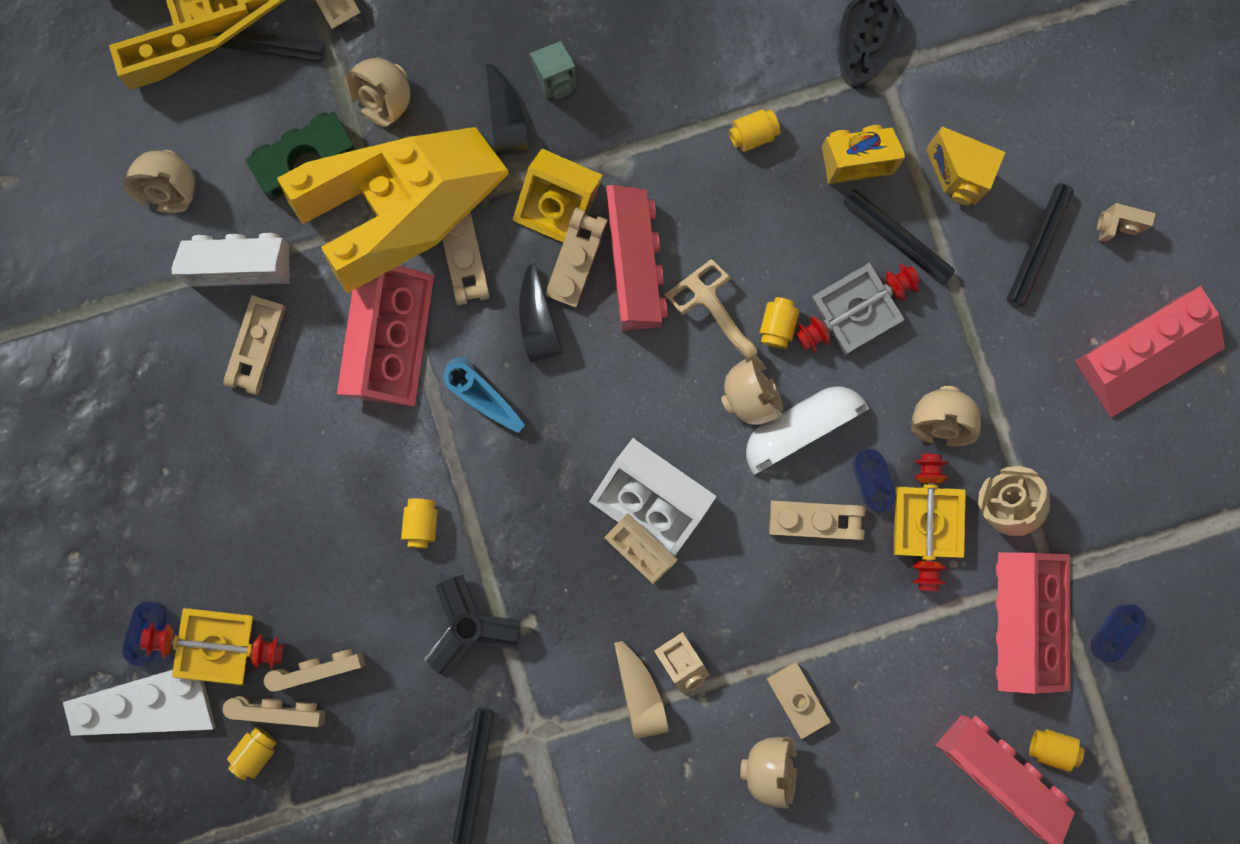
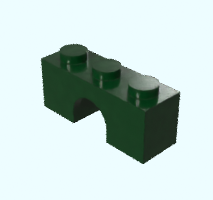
M334 111L329 114L326 112L318 114L311 119V124L300 130L295 128L287 131L281 136L280 141L270 146L266 144L256 148L251 153L252 156L245 159L263 193L271 202L284 195L277 178L293 170L297 159L302 155L313 153L321 158H326L356 150Z

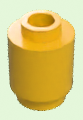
M761 109L733 120L732 128L729 129V136L735 148L740 147L743 152L774 141V137L781 133L778 119L771 109L768 111Z
M776 297L774 302H767L759 333L762 335V344L787 349L788 342H792L800 312L799 309L794 307V301Z
M416 498L408 499V506L404 507L401 540L408 541L407 547L428 549V543H435L438 510L435 509V501Z
M255 726L252 732L247 731L227 758L231 764L228 768L229 771L242 780H246L247 777L255 779L274 754L275 750L273 748L278 743L277 740L257 726Z
M1049 729L1044 731L1036 730L1030 743L1029 756L1036 758L1038 763L1071 772L1074 767H1080L1084 756V748L1080 747V740Z

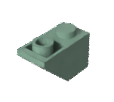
M561 41L530 53L531 64L546 99L566 97L572 93L573 88L577 87L575 65Z

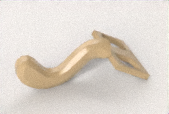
M712 259L664 294L667 300L682 315L697 304L706 307L732 345L745 358L758 355L756 346L737 328L717 297L716 290L729 281L730 277ZM716 269L721 274V277L711 285H705L700 280V277L708 270ZM683 289H690L695 296L685 305L680 306L673 300L674 296Z

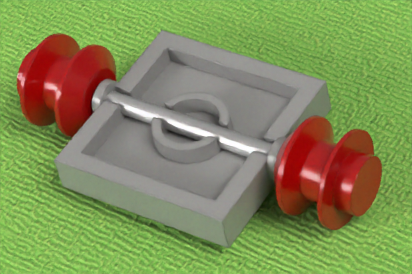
M868 263L813 295L811 300L824 321L811 316V325L808 327L798 324L799 332L795 336L799 344L805 351L810 349L813 353H816V345L822 342L827 346L830 345V333H832L844 354L847 355L903 322L905 319L891 297L894 296L904 301L906 300L905 292L908 290L918 293V284L921 281L917 272L912 266L907 268L904 264H900L898 274L894 275L890 271L886 272V284L883 285L871 264Z

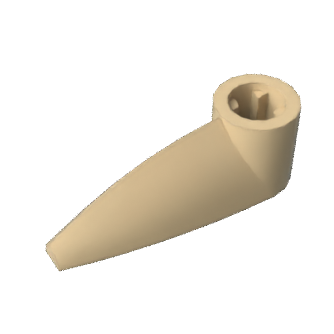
M623 641L615 642L616 656L635 740L669 732L664 706L651 675L638 656Z

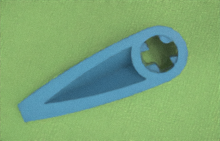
M457 357L448 362L443 380L450 391L494 421L518 433L525 426L501 395L475 372L474 365L470 360ZM460 368L466 370V380L463 381L461 378L459 381L454 380V372L452 370L456 369L459 371Z

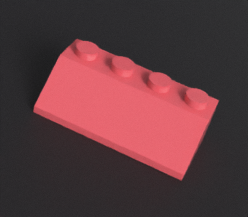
M608 185L606 186L607 207L621 331L661 327L662 318L668 317L666 298H659L658 285L664 284L662 264L655 265L654 252H660L658 232H652L650 220L656 219L654 199L648 200L647 189Z
M399 265L352 291L337 395L367 401L415 406L434 275Z
M1199 286L1078 358L1075 362L1111 418L1225 349L1220 315L1203 288Z
M998 553L996 575L998 577V596L996 599V609L998 611V631L996 633V644L998 646V665L996 667L998 691L1032 694L1070 691V554Z
M961 715L935 746L1035 836L1047 844H1063L1075 814L1066 805L1070 799L1055 786H1052L1049 790L1040 781L1043 775L1028 762L1024 766L1014 758L1017 752L1004 740L1000 739L997 743L988 735L991 729L977 716L970 719Z

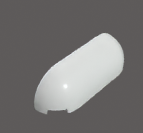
M837 386L823 389L784 411L782 417L760 425L750 436L746 448V458L752 473L755 475L869 410V406L854 390Z

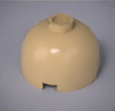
M378 57L363 60L352 67L344 76L345 88L351 100L355 102L359 99L361 104L366 107L361 112L365 117L380 126L386 127L399 119L407 109L411 99L410 85L405 70L400 65L393 64L388 60Z
M155 150L141 154L132 162L126 174L124 189L130 197L144 206L149 201L159 205L156 209L157 211L180 213L188 209L193 199L195 178L190 166L177 153L171 150Z
M755 355L740 361L729 371L724 382L726 395L722 396L721 399L726 411L730 415L735 413L741 421L751 425H762L782 417L781 411L784 410L773 378L768 380L765 374L761 372L767 368Z
M943 386L940 390L924 395L917 403L912 416L911 431L916 438L927 443L934 444L933 437L948 439L946 446H966L975 443L980 435V410L976 402L967 394L960 392L959 388Z
M1022 466L1006 467L1000 470V475L995 476L992 480L989 477L984 481L979 491L978 504L986 521L999 533L1009 536H1025L1036 531L1045 522L1050 512V494L1044 481L1033 469Z
M770 737L753 746L748 759H742L740 769L741 780H747L749 792L755 800L763 805L789 809V804L793 803L797 778V768H793V761L790 759V757H797L793 738Z

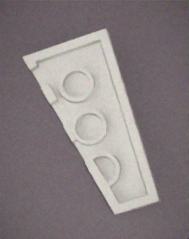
M173 670L63 702L71 736L216 729L204 681L172 678Z

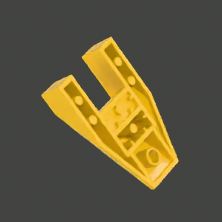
M166 0L174 25L109 45L117 75L130 90L161 81L217 49L286 0ZM220 32H224L219 36H211Z
M472 127L408 137L306 162L278 177L277 180L288 203L302 225L361 193L377 215L372 220L321 247L332 272L346 294L437 245L509 173L478 129Z

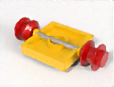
M921 454V460L914 461V463L921 466V473L915 475L914 478L920 483L928 485H924L923 488L895 487L894 555L922 556V560L926 561H918L912 565L913 569L919 571V577L911 581V583H918V590L939 591V584H946V582L939 579V572L945 570L946 566L940 562H933V560H936V557L964 558L966 490L939 489L938 485L934 484H942L948 479V476L942 474V466L949 464V462L942 461L941 454Z
M183 608L179 636L175 635L170 624H167L164 630H157L155 623L152 622L149 629H143L140 649L146 650V657H149L153 651H160L162 659H165L172 652V649L176 650L172 678L243 686L247 658H251L255 669H258L261 663H269L273 671L275 664L282 663L284 644L278 643V636L275 637L272 643L265 642L263 635L260 634L252 647L250 638L253 616Z

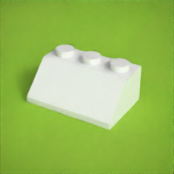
M261 233L259 238L246 239V236L242 234L225 235V239L213 240V237L208 235L192 236V240L180 242L172 265V275L190 287L290 284L289 244L283 238H279V234Z
M632 438L615 460L589 502L617 522L629 513L675 556L701 521L716 495Z

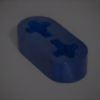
M866 449L858 453L853 460V471L866 507L874 512H883L890 509L895 503L896 494L885 459L881 453L873 449ZM868 455L870 460L876 459L877 466L873 467L875 479H871L868 469L862 470L860 464L865 462L864 456ZM874 482H877L880 492L886 491L888 494V498L883 500L884 506H880L879 502H872L871 496L875 494Z
M148 601L140 603L133 611L122 649L124 659L132 665L148 664L155 659L158 651H153L149 657L141 655L138 659L137 652L133 650L134 645L140 644L143 629L147 625V619L143 618V612L150 611L153 608V614L158 616L157 621L154 622L156 629H165L168 614L166 608L158 602Z
M1121 604L1114 608L1092 638V654L1104 662L1119 661L1144 629L1146 616L1143 610L1131 604ZM1133 612L1134 614L1131 619L1135 622L1134 625H1126L1120 631L1119 629L1125 621L1121 617L1122 613L1130 614ZM1116 635L1117 637L1112 643V647L1115 649L1114 653L1106 652L1103 654L1105 647L1101 644L1102 641H1111Z

